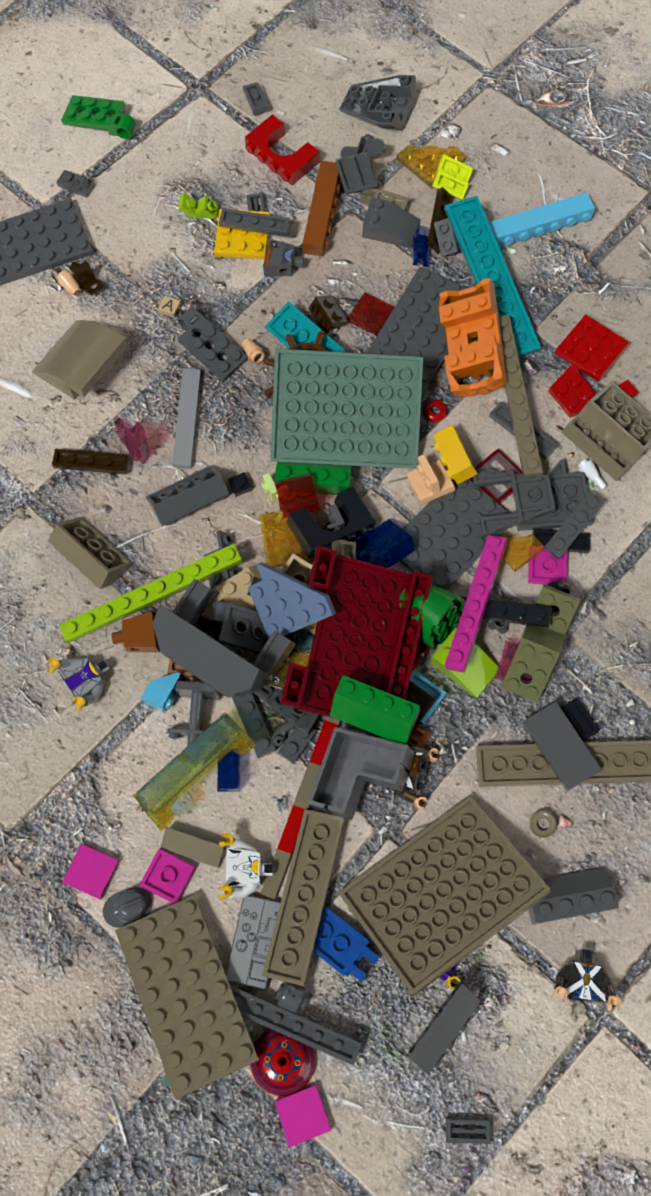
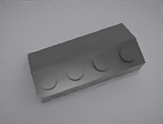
M210 465L146 496V499L162 526H168L180 517H187L197 509L206 508L213 501L224 499L225 495L229 494L221 474Z
M604 868L544 878L543 881L549 886L551 893L528 910L531 923L535 925L618 909L619 905L612 882Z
M458 984L405 1056L426 1074H429L430 1071L434 1073L441 1064L439 1059L442 1054L445 1053L447 1055L453 1048L454 1043L452 1041L455 1036L458 1035L460 1037L466 1030L467 1025L465 1023L468 1018L471 1017L473 1019L479 1012L480 1007L478 1005L481 1001L465 985Z

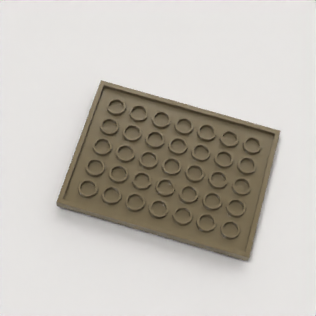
M469 796L338 893L408 991L415 997L551 893V889L476 801Z

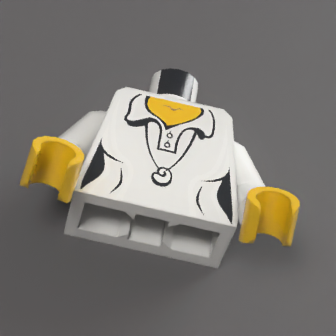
M230 833L221 834V836L226 838V842H219V845L221 847L229 845L230 848H227L226 884L218 888V890H223L225 894L220 895L219 899L224 900L227 897L245 898L253 893L257 887H260L261 876H273V863H261V855L254 847L244 841L233 838Z

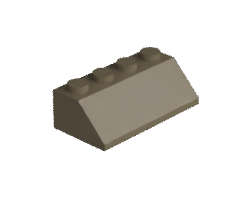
M82 517L57 523L48 540L56 550L65 556L69 562L78 568L99 589L112 585L133 564Z

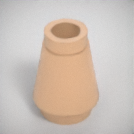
M68 270L61 271L57 276L58 284L73 296L80 294L81 289L72 272Z
M249 338L242 342L250 362L258 364L264 360L265 354L261 347Z

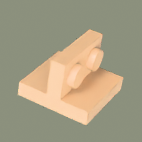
M424 454L417 457L419 464L416 465L417 469L406 474L421 505L455 491V487L441 461L438 460L429 464Z

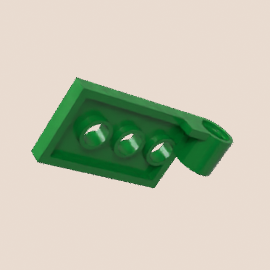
M72 95L61 119L63 125L108 130L109 135L119 136L122 139H129L136 125L133 117L122 114L125 109L124 101Z

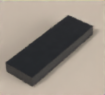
M533 529L532 546L545 547L557 531ZM580 533L569 546L568 552L589 553L590 534Z

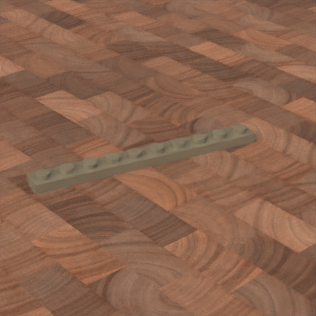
M509 315L499 316L507 383L504 386L523 478L542 476L541 460Z

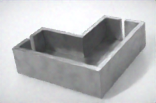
M335 727L308 804L318 811L353 820L365 782L403 792L408 776L405 770H410L415 752L405 744Z

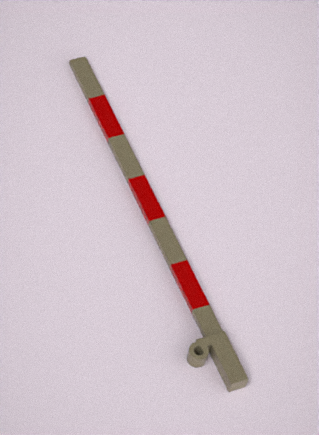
M327 716L324 720L272 860L273 876H267L260 894L276 899L297 841L304 810H308L310 806L308 800L335 727H339L341 720Z

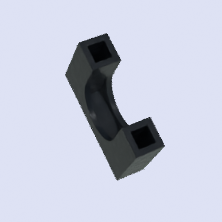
M354 487L337 493L334 503L346 523V527L339 531H327L319 527L306 507L289 513L286 523L308 559L315 557L317 546L332 549L334 541L345 540L353 542L362 535L365 537L373 532L376 521Z

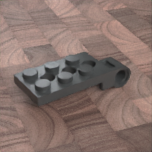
M190 307L178 318L180 326L185 330L178 338V342L222 382L247 360V356L193 307ZM198 331L202 335L195 338L192 336V333ZM212 343L214 345V348L207 349L205 348V344ZM223 354L227 359L220 361L217 357Z

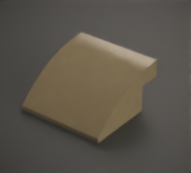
M77 320L32 370V373L73 399L78 394L85 397L128 346L127 339L120 333L101 324Z
M611 381L588 401L579 414L566 425L561 433L617 481L651 446V415Z

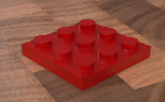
M585 314L556 348L554 354L599 382L628 347L629 341Z

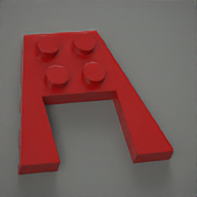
M573 365L548 390L569 418L577 416L588 401L597 394L579 373L581 371ZM628 379L618 385L630 397L634 398L639 393Z

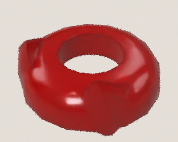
M440 399L427 403L423 413L428 421L437 423L446 418L447 410ZM432 407H438L440 409V412L438 414L431 413L430 409Z

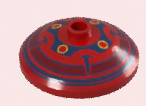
M272 1029L265 1031L256 1040L254 1048L259 1061L251 1064L250 1067L255 1081L263 1090L276 1096H289L299 1092L308 1084L315 1069L314 1048ZM280 1057H285L287 1060L284 1066L278 1063Z

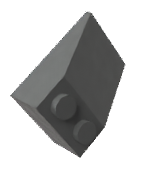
M371 197L363 222L362 237L412 248L420 219L387 200Z

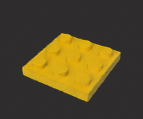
M219 209L214 256L264 260L268 234L220 227L219 220L222 209ZM246 211V212H252V213H259V214L270 215V212Z

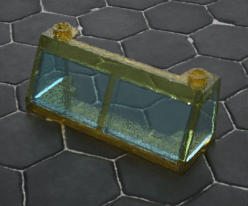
M224 712L136 791L133 796L147 816L163 831L173 821L174 815L169 808L171 804L228 752L233 750L239 755H245L256 744Z

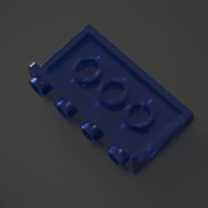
M390 519L382 522L373 531L365 534V536L353 541L356 542V560L386 568L391 567L415 550L411 535Z

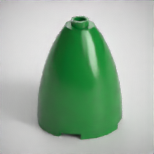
M431 585L428 599L424 602L423 606L424 594L420 597H414L412 594L409 611L412 608L418 609V615L410 617L418 621L422 608L423 622L419 641L436 650L437 645L443 644L453 630L457 628L459 613L463 611L465 600L448 590ZM405 589L403 590V592L401 593V596H400V600H402V601H403Z

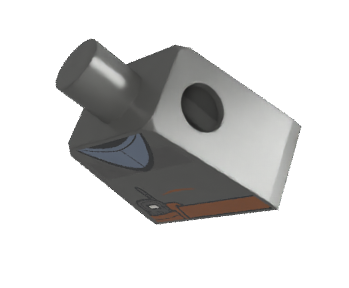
M273 239L268 240L263 264L264 276H291L293 267L303 268L304 257L296 256L294 245Z

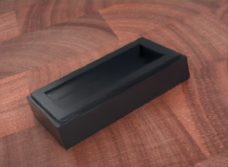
M577 698L561 707V710L583 742L600 731Z

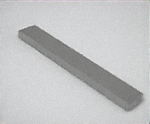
M183 368L173 467H192L201 369Z

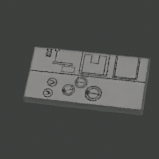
M250 895L243 898L226 970V977L229 982L266 990L269 978L263 977L262 974L281 902Z

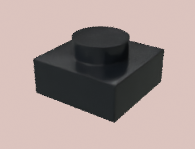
M245 472L228 479L235 497L252 491V486Z

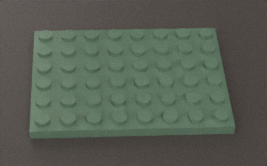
M275 349L270 462L417 469L423 357Z

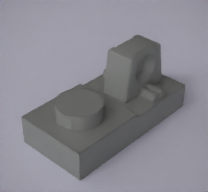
M67 170L62 172L56 182L58 187L86 198L95 186L94 181Z

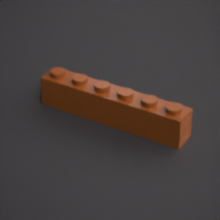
M320 162L303 239V254L323 257L324 250L328 249L329 240L327 236L331 235L332 226L330 222L334 221L335 212H333V208L337 207V198L335 197L339 195L340 184L338 183L341 181L335 162Z

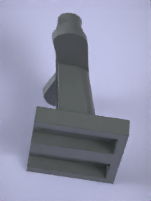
M366 134L361 137L358 147L345 146L342 148V158L337 159L335 163L346 194L377 187L378 181L370 158L384 151L385 144L383 140L378 138L373 140L370 134Z
M177 681L176 690L180 697L191 698L188 729L168 728L167 734H169L168 738L180 739V736H188L185 763L196 765L199 759L201 737L208 738L209 742H220V739H222V733L202 731L205 699L220 700V692L206 683Z

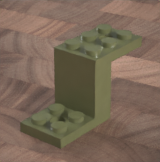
M543 585L535 605H555L560 609V612L552 613L549 628L525 625L501 688L538 703L561 653L564 636L580 603V598L548 585ZM528 673L532 676V680L525 681L521 675Z

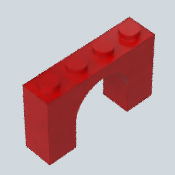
M272 114L245 136V148L248 153L253 154L261 163L267 165L272 172L277 173L283 181L293 186L320 163V151L307 142L290 155L284 156L270 150L271 146L285 135L284 123Z

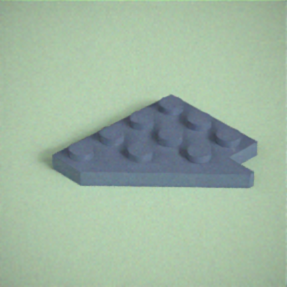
M263 562L256 564L262 581L249 586L248 590L268 638H270L274 630L285 636L336 614L328 594Z

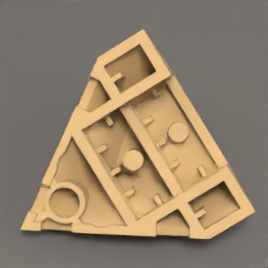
M257 566L247 567L213 589L216 594L205 610L209 618L215 601L229 602L257 611L252 597L247 595L248 587L251 585L254 576L262 579ZM241 622L237 623V630L244 632V625ZM255 628V636L261 638V629Z

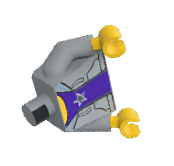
M49 658L46 665L51 664L53 666L48 671L54 673L57 668L59 669L58 673L74 696L71 706L78 704L77 712H81L83 706H88L99 699L105 684L100 675L109 670L104 660L92 666L88 658L61 660Z

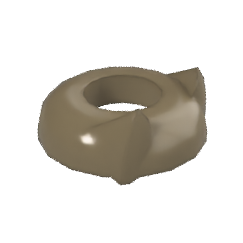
M538 811L530 819V829L537 837L547 838L555 833L556 820L548 811ZM540 819H546L549 822L547 830L541 831L538 829L537 822Z

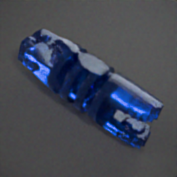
M418 225L416 234H413V265H417L418 258H422L423 267L428 266V236H425V226Z

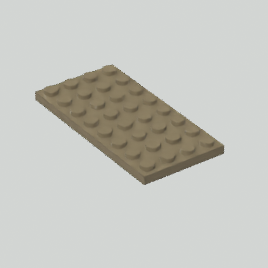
M195 895L115 930L175 1100L259 1061Z

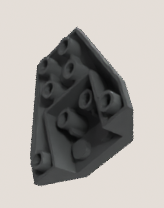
M397 75L353 84L350 86L339 109L341 112L378 126L403 127L414 104L416 77L415 75Z

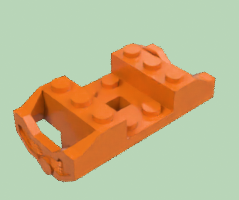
M487 278L481 280L476 286L464 290L439 293L440 323L446 328L449 355L444 356L451 393L456 397H470L479 394L486 395L491 391L501 388L507 383L493 281ZM482 374L486 377L491 376L485 381L470 385H459L456 379L470 375L475 380L481 379Z

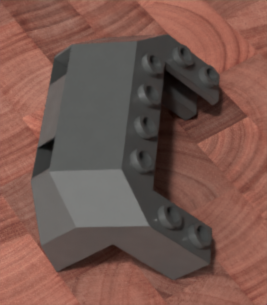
M195 578L173 611L161 604L159 605L152 624L161 653L228 698L260 690L276 676L296 645L274 630L253 664L195 626L216 592Z

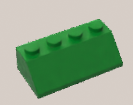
M277 462L275 485L278 488L287 484L289 491L337 495V493L350 488L352 466Z
M343 675L334 695L330 716L390 741L407 745L421 708L417 704Z

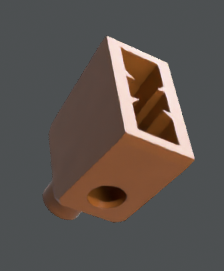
M148 612L123 620L122 631L112 633L113 644L124 643L127 652H159L157 637L152 624L154 621L153 613Z

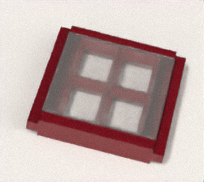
M499 449L495 450L475 467L476 470L486 471V469H493L495 472L506 473L507 471H513L515 474H523ZM511 483L479 487L499 505L513 494Z

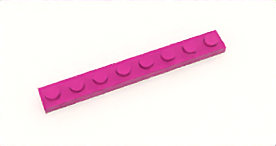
M487 536L444 665L447 670L463 673L466 671L506 548V537Z

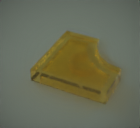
M505 532L500 536L507 538L502 559L514 572L545 550L544 546L533 534L523 538H516Z

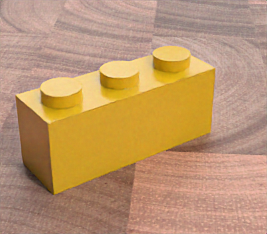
M453 425L433 435L436 441L433 443L438 453L441 452L442 454L440 460L444 466L448 467L446 473L450 480L454 479L459 485L478 474Z

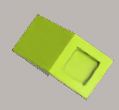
M182 193L179 198L178 209L191 218L215 219L217 218L218 203L206 195L196 201L186 193Z

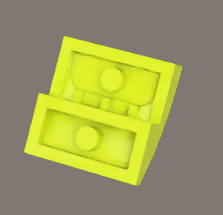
M443 154L432 187L436 189L443 187L452 196L463 200L473 168Z

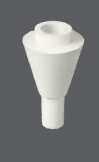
M586 458L578 465L579 469L577 471L585 472V476L594 481L600 489L606 486V483L600 478L592 459L588 461Z

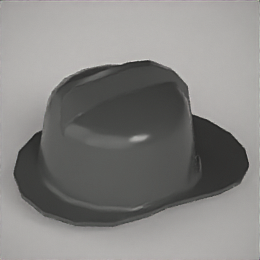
M133 887L126 889L107 899L103 907V917L106 923L112 927H124L146 917L150 913L152 898L143 888Z

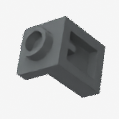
M336 504L329 506L327 517L331 525L326 526V530L339 531L345 527V522Z

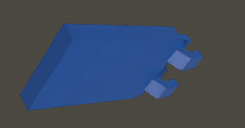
M324 905L313 952L342 976L346 975L348 977L351 974L362 983L367 975L356 967L359 961L364 956L375 965L380 958L369 949L371 945L367 938Z

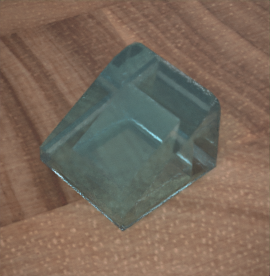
M307 631L293 635L298 652L310 653L314 634Z

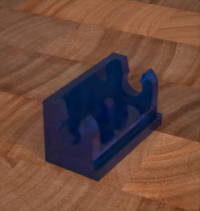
M239 748L219 749L217 751V792H240Z

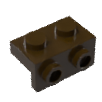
M332 295L316 296L308 308L320 329L326 334L329 333L332 327H343L348 323Z

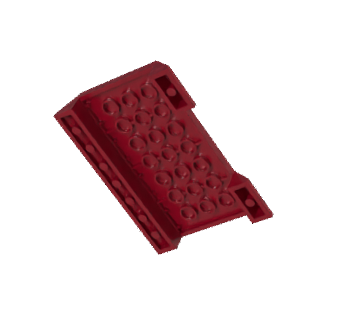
M317 546L308 585L329 595L336 614L317 622L307 667L289 663L280 703L295 709L331 717L330 713L334 695L343 675L406 700L423 622L422 608L418 621L410 618L419 613L417 608L409 610L412 594L414 597H420L424 594L423 606L424 602L428 599L433 576L415 571L410 574L337 555L336 550ZM405 589V591H404V597H403V601H402V600H400V596H401V593L403 592V590Z

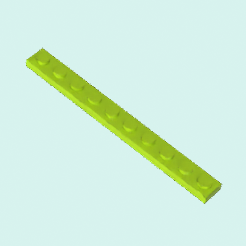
M231 544L60 624L59 627L65 642H73L188 588L194 578L201 582L242 563L235 545Z

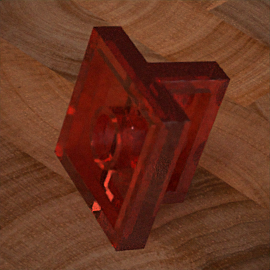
M311 473L275 482L279 507L284 518H288L289 513L306 507L309 512L320 510Z

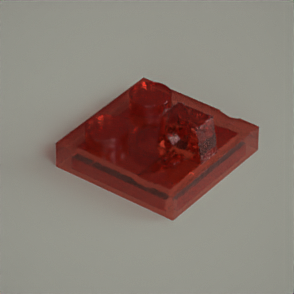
M364 292L352 312L348 315L347 320L349 323L377 336L395 307Z

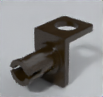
M87 261L81 264L73 262L70 265V270L75 274L80 287L92 296L104 287V284L94 276ZM92 284H97L96 288L89 289Z

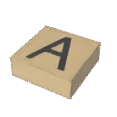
M164 295L158 307V313L175 318L181 301Z

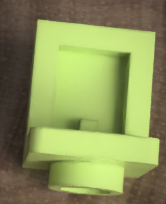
M269 473L262 476V489L265 494H269L272 501L282 500L289 494V486L287 484L277 488Z

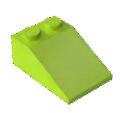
M455 628L434 653L430 663L477 699L500 668L474 643L465 673L447 670L444 665L457 629Z

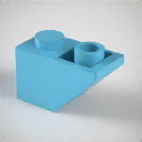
M176 672L150 681L141 697L143 703L165 713L166 709H170L174 702L173 697L177 691L176 683L183 680L181 674Z

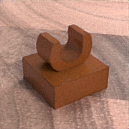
M417 726L409 737L407 745L422 750L431 734Z

